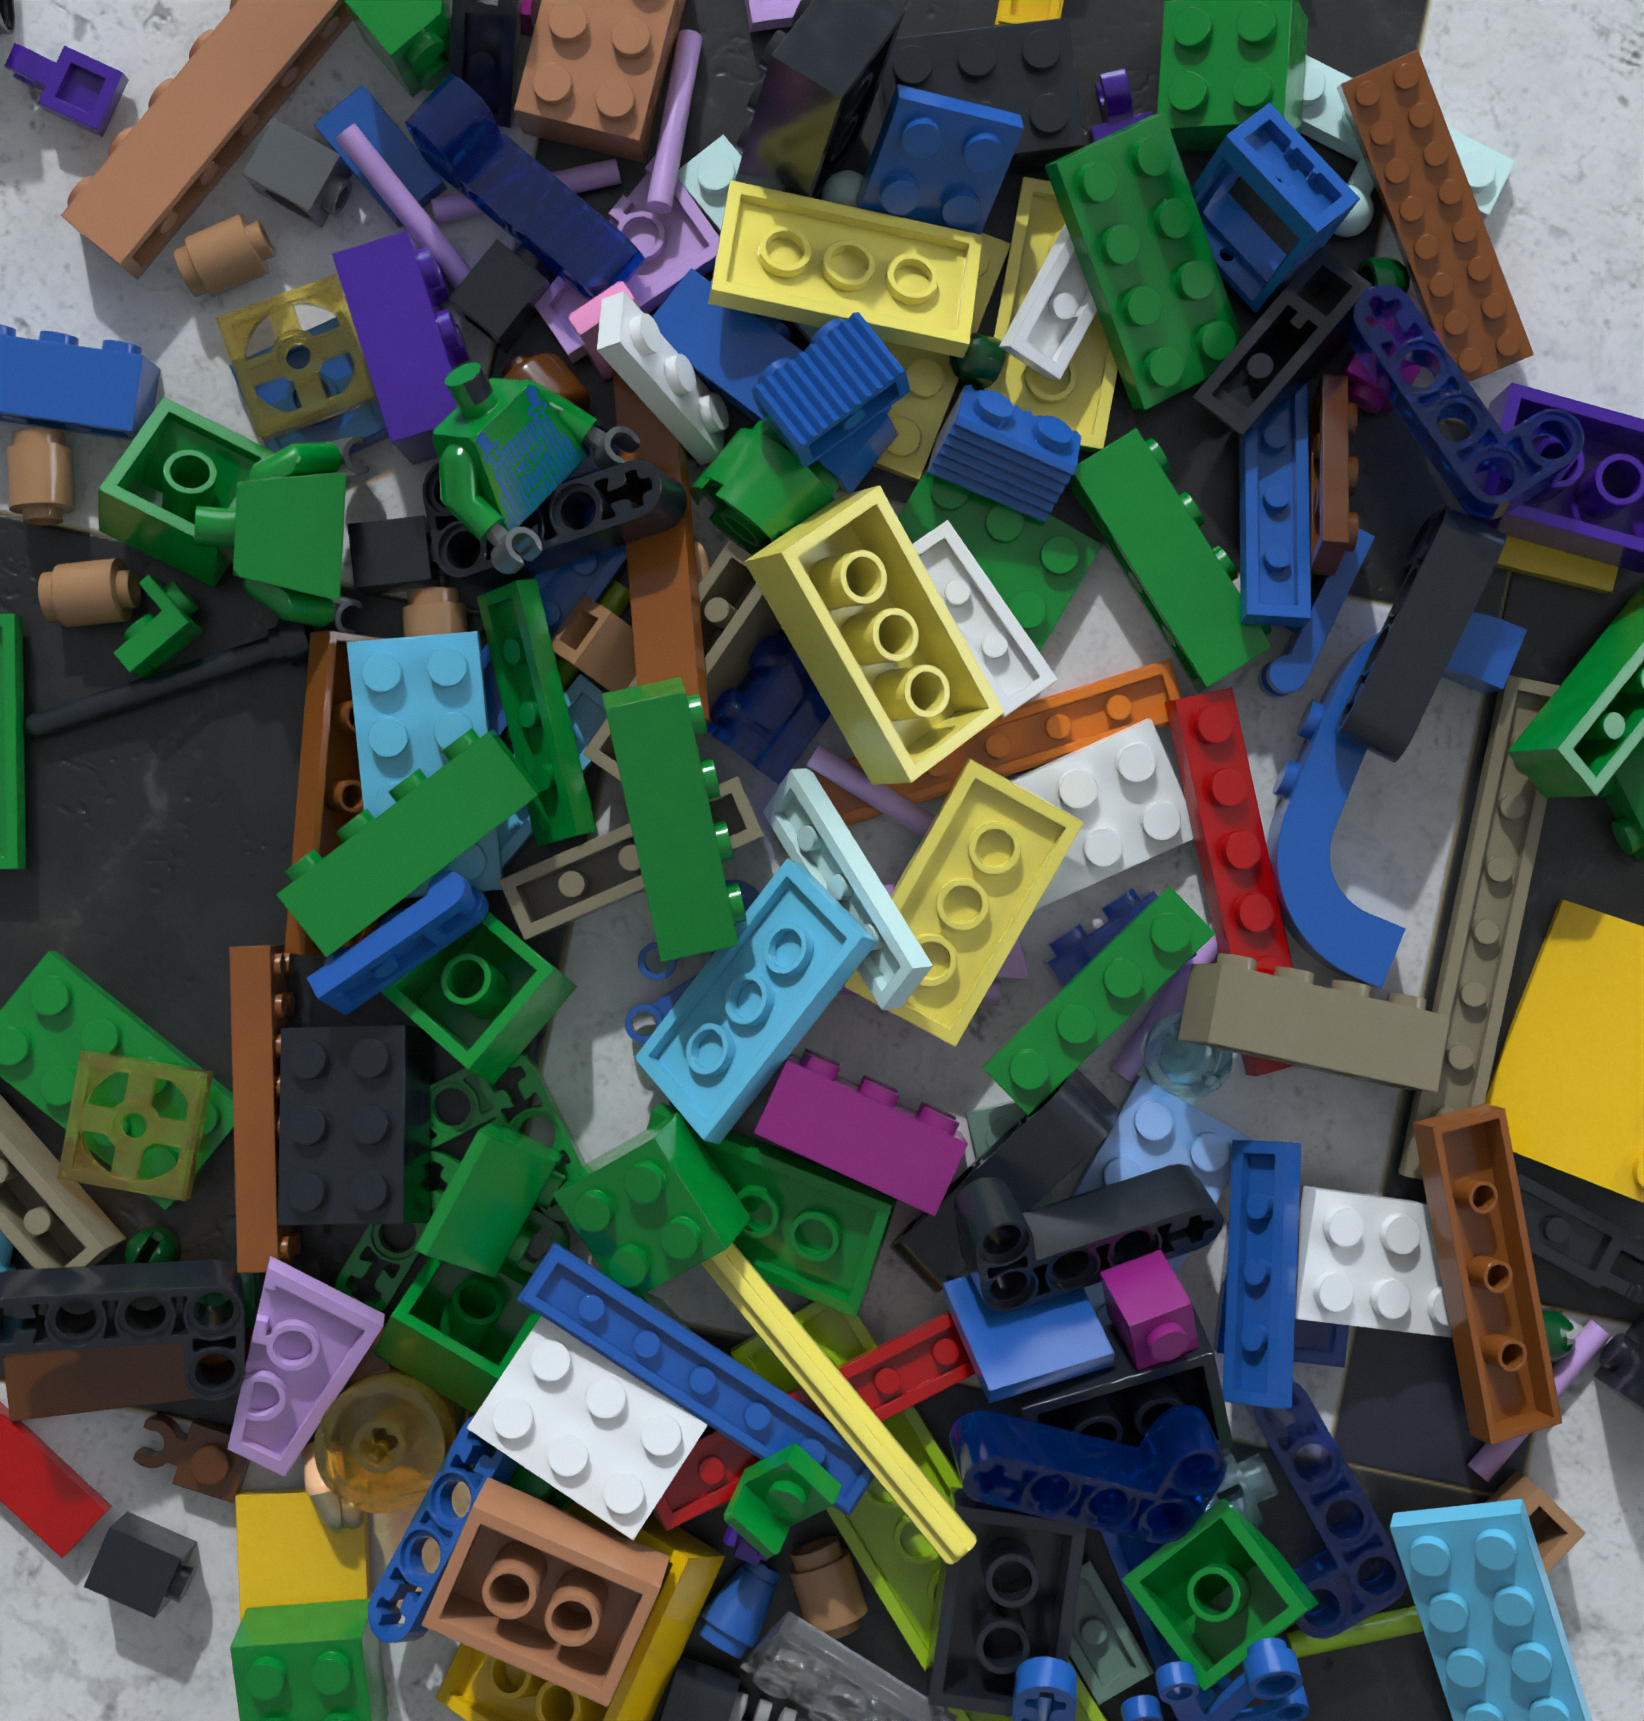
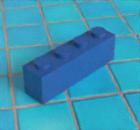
M691 268L652 318L655 320L660 333L676 352L688 358L695 374L706 386L756 424L760 420L767 422L758 410L751 393L752 388L755 384H758L760 374L770 364L781 358L793 360L798 353L803 351L790 342V339L794 336L793 333L777 318L762 315L756 317L752 313L708 304L712 280L708 281ZM891 406L815 461V463L828 470L838 481L840 488L848 494L855 490L898 436L894 425L887 415L892 409Z
M0 324V422L133 441L154 411L160 368L144 355H141V347L116 340H103L102 349L78 346L79 339L77 337L54 331H40L39 340L16 337V329Z

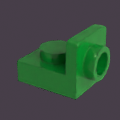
M149 574L139 584L162 611L157 616L148 614L133 623L123 635L126 642L113 652L130 673L141 677L155 674L205 631L193 616L200 607L192 596L176 580L173 579L166 584Z
M795 1442L744 1469L724 1513V1520L765 1558H771L779 1554L791 1526L834 1505L842 1485Z

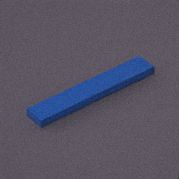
M555 1241L517 1297L519 1302L761 1460L796 1442L842 1485L833 1507L848 1517L875 1476L828 1420Z

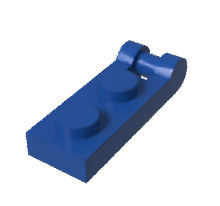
M1359 529L1355 550L1344 553L1335 576L1319 575L1311 591V619L1305 627L1284 626L1285 629L1292 633L1281 656L1265 664L1259 671L1258 683L1266 695L1274 698L1284 697L1299 690L1305 684L1375 536Z
M452 870L441 871L431 879L425 897L409 908L399 909L387 915L381 920L377 930L354 946H346L333 952L325 960L324 966L307 977V980L320 1001L342 1014L348 1015L481 923L489 909L487 897L475 886L470 885L459 873Z

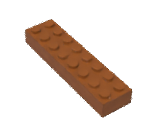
M1418 49L1341 83L1337 87L1338 93L1404 264L1410 275L1426 321L1431 330L1440 334L1436 346L1452 387L1462 386L1533 356L1532 347Z
M334 631L310 633L292 865L313 849H316L322 858L326 857L343 844V841L336 832L364 811L347 642L378 640L382 638ZM288 910L284 953L325 956ZM378 919L337 950L346 946H354L377 930Z
M285 944L229 947L237 1273L267 1272L270 1256L289 1265L295 1261V1255H299L301 1251L300 1231H295V1225H278L281 1028H290L289 1016H294L295 996L293 992H289L288 976H293L294 957L291 953H284Z
M1480 1104L1413 1122L1470 1435L1490 1445H1494L1562 1424L1505 1108Z

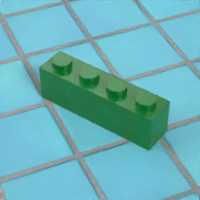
M1135 428L1077 464L1068 486L1198 693L1272 648L1273 646L1266 636L1272 632L1270 625L1241 624L1240 593L1233 583L1238 578L1235 566L1220 546L1212 549L1199 527L1204 525V519L1194 500L1186 492L1178 495L1165 474L1171 470L1170 464L1161 447L1153 438L1144 441L1138 429Z
M1644 583L1507 751L1545 798L1597 796L1644 737Z
M681 677L602 693L660 961L665 962L738 946L735 923L747 920L739 883L726 885L722 862L733 860L734 857L726 821L713 823L708 799L721 797L713 758L700 760L695 736L707 733L700 695L687 696Z
M473 728L468 730L441 751L448 763L427 778L419 768L391 789L388 793L396 803L377 818L371 814L368 808L336 832L343 841V844L322 858L317 850L313 849L283 872L291 884L276 895L326 958L539 795L541 792L540 788L493 729L481 738Z

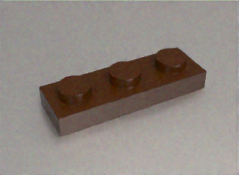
M1322 374L1309 408L1311 574L1335 576L1344 553L1353 552L1358 539L1359 516L1358 513L1349 512V496H1353L1356 490L1359 464L1357 457H1349L1348 441L1352 442L1356 434L1358 405L1357 403L1348 402V376Z

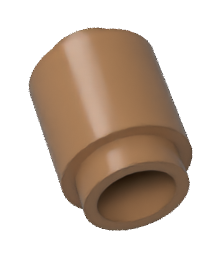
M242 213L185 237V245L173 250L178 269L187 287L195 297L208 292L212 297H216L270 273L267 260L275 257L274 248L261 222L258 220L249 224Z
M26 428L12 432V445L6 448L9 511L23 514V523L29 525L46 526L62 523L63 514L75 511L73 451L71 447L65 444V433L50 428Z
M120 558L56 565L51 572H43L38 582V597L46 620L50 623L61 622L67 628L126 622L132 617L133 608L140 606L142 597L141 585L135 570H128L126 564Z
M429 587L407 592L408 606L402 608L404 637L468 632L466 604L459 603L458 588Z
M837 1536L818 1538L793 1549L790 1552L793 1566L788 1572L807 1631L810 1633L822 1632L825 1640H833L858 1630L860 1627L858 1619L868 1612V1607L849 1550L841 1548Z

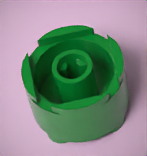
M761 420L758 421L753 429H739L690 488V494L697 506L706 497L716 509L708 519L731 541L751 555L756 554L834 501L833 494L840 487L835 477L815 462L803 469L793 454L786 450L787 447L767 422Z

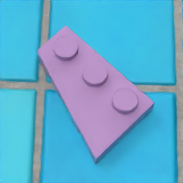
M655 156L645 167L647 174L628 197L623 195L610 210V220L590 245L582 246L548 290L534 305L572 363L587 355V352L568 319L569 314L618 281L619 283L621 281L624 282L635 298L639 309L643 313L648 314L664 303L691 268L703 277L714 270L719 236L678 177L671 212L659 214L652 212L646 207Z
M270 1256L228 1450L285 1477L383 1328L385 1314Z

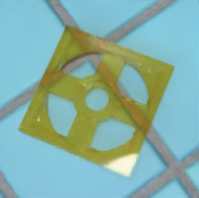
M336 274L215 318L258 437L262 441H268L378 400L340 279ZM308 305L326 310L338 318L340 327L313 336L309 332L302 330L294 306ZM269 316L277 336L271 352L246 361L252 335L257 327ZM296 345L305 346L310 351V362L302 369L291 368L287 363V353ZM351 353L355 365L348 386L343 393L327 398L319 376L324 362ZM283 377L294 383L302 408L291 412L278 410L260 398L256 387Z
M93 1050L81 1051L57 1179L180 1201L190 1199L213 1072ZM119 1071L129 1073L124 1102L116 1105L114 1108L87 1103L96 1087L106 1078ZM157 1078L170 1080L185 1097L188 1104L185 1121L160 1117L157 1110L152 1106ZM130 1113H138L146 1121V1131L139 1138L129 1137L123 1130V1120ZM83 1130L106 1134L111 1143L116 1147L111 1172L103 1168L92 1156L86 1144ZM153 1143L180 1148L178 1162L169 1171L152 1179L145 1180L139 1178L144 1149L150 1147Z

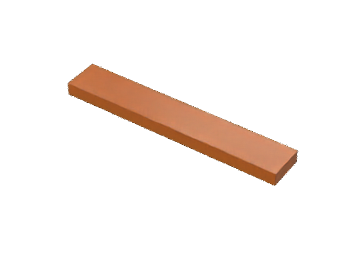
M1166 659L1025 703L1004 718L1000 715L912 783L885 785L915 804H919L947 795L968 758L1002 777H1006L1049 763L1137 724L1146 718L1152 720L1155 729L1169 726L1164 702L1182 698L1171 660ZM856 756L846 759V761L864 771ZM812 770L846 826L884 815Z

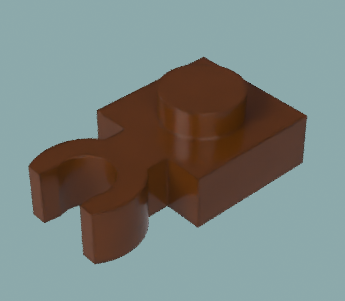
M155 1414L145 1420L143 1428L158 1432L163 1437L164 1448L161 1451H156L142 1446L134 1454L133 1460L146 1468H158L166 1463L176 1465L178 1467L172 1484L230 1503L235 1502V1495L242 1489L251 1460L228 1450L232 1428L197 1418L191 1423L187 1434L182 1432L179 1424L169 1416Z

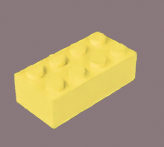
M880 485L839 496L744 561L872 785L912 783L1004 713L1002 706Z

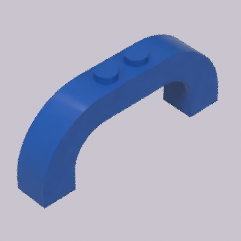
M1473 612L1442 678L1485 695L1503 690L1527 629L1487 614ZM1378 633L1357 647L1342 662L1330 679L1320 702L1311 700L1306 707L1297 729V735L1305 738L1296 761L1290 759L1285 761L1273 788V794L1281 798L1269 828L1267 849L1283 923L1293 939L1312 958L1328 969L1361 984L1382 988L1406 928L1374 916L1354 905L1339 888L1330 864L1332 835L1366 753V749L1335 735V727L1379 635Z

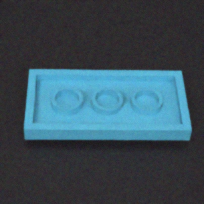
M480 631L347 642L364 810L368 808L375 818L396 803L388 792L420 768L426 777L429 778L446 765L448 761L441 751L471 728L474 729L480 738L489 732ZM499 826L439 872L444 870L455 871L464 877L470 885L475 886L480 891L502 890L499 880L504 878ZM434 876L405 898L425 897L428 885Z
M788 858L745 912L747 921L736 924L735 929L739 945L716 950L634 1057L704 1141L716 1144L722 1142L877 944V941L802 864Z
M1523 1499L1393 1513L1390 1530L1453 1721H1593Z

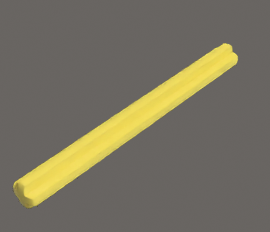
M732 1242L726 1250L702 1262L701 1266L943 1561L952 1565L966 1555L977 1543L976 1535L736 1245Z

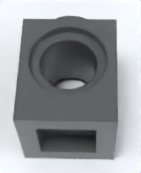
M272 118L242 172V175L256 192L321 228L330 214L337 215L343 209L352 189V182L349 179L353 173L340 154L275 118Z

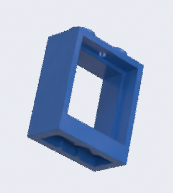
M1271 103L1267 104L1225 136L1191 189L1220 276L1255 313L1259 312L1282 293L1320 247H1324L1360 200L1357 194ZM1239 176L1299 238L1287 255L1229 194ZM1219 253H1226L1231 261H1224Z

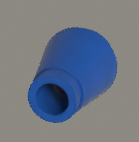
M744 1561L743 1565H740L700 1613L704 1620L697 1633L724 1652L741 1659L748 1646L755 1648L776 1589L775 1585L781 1574L762 1561L759 1562L758 1566Z

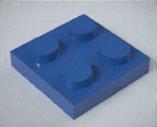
M897 84L856 196L858 208L981 235L1024 130L1021 115Z

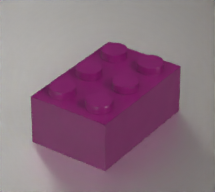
M805 1048L801 1058L790 1053L759 1116L754 1133L935 1216L968 1146L962 1132L957 1130L960 1123L956 1121V1117L923 1101L917 1111L898 1103L900 1095L897 1094V1089L867 1075H863L859 1084L838 1075L841 1069L839 1067L840 1063L808 1048Z

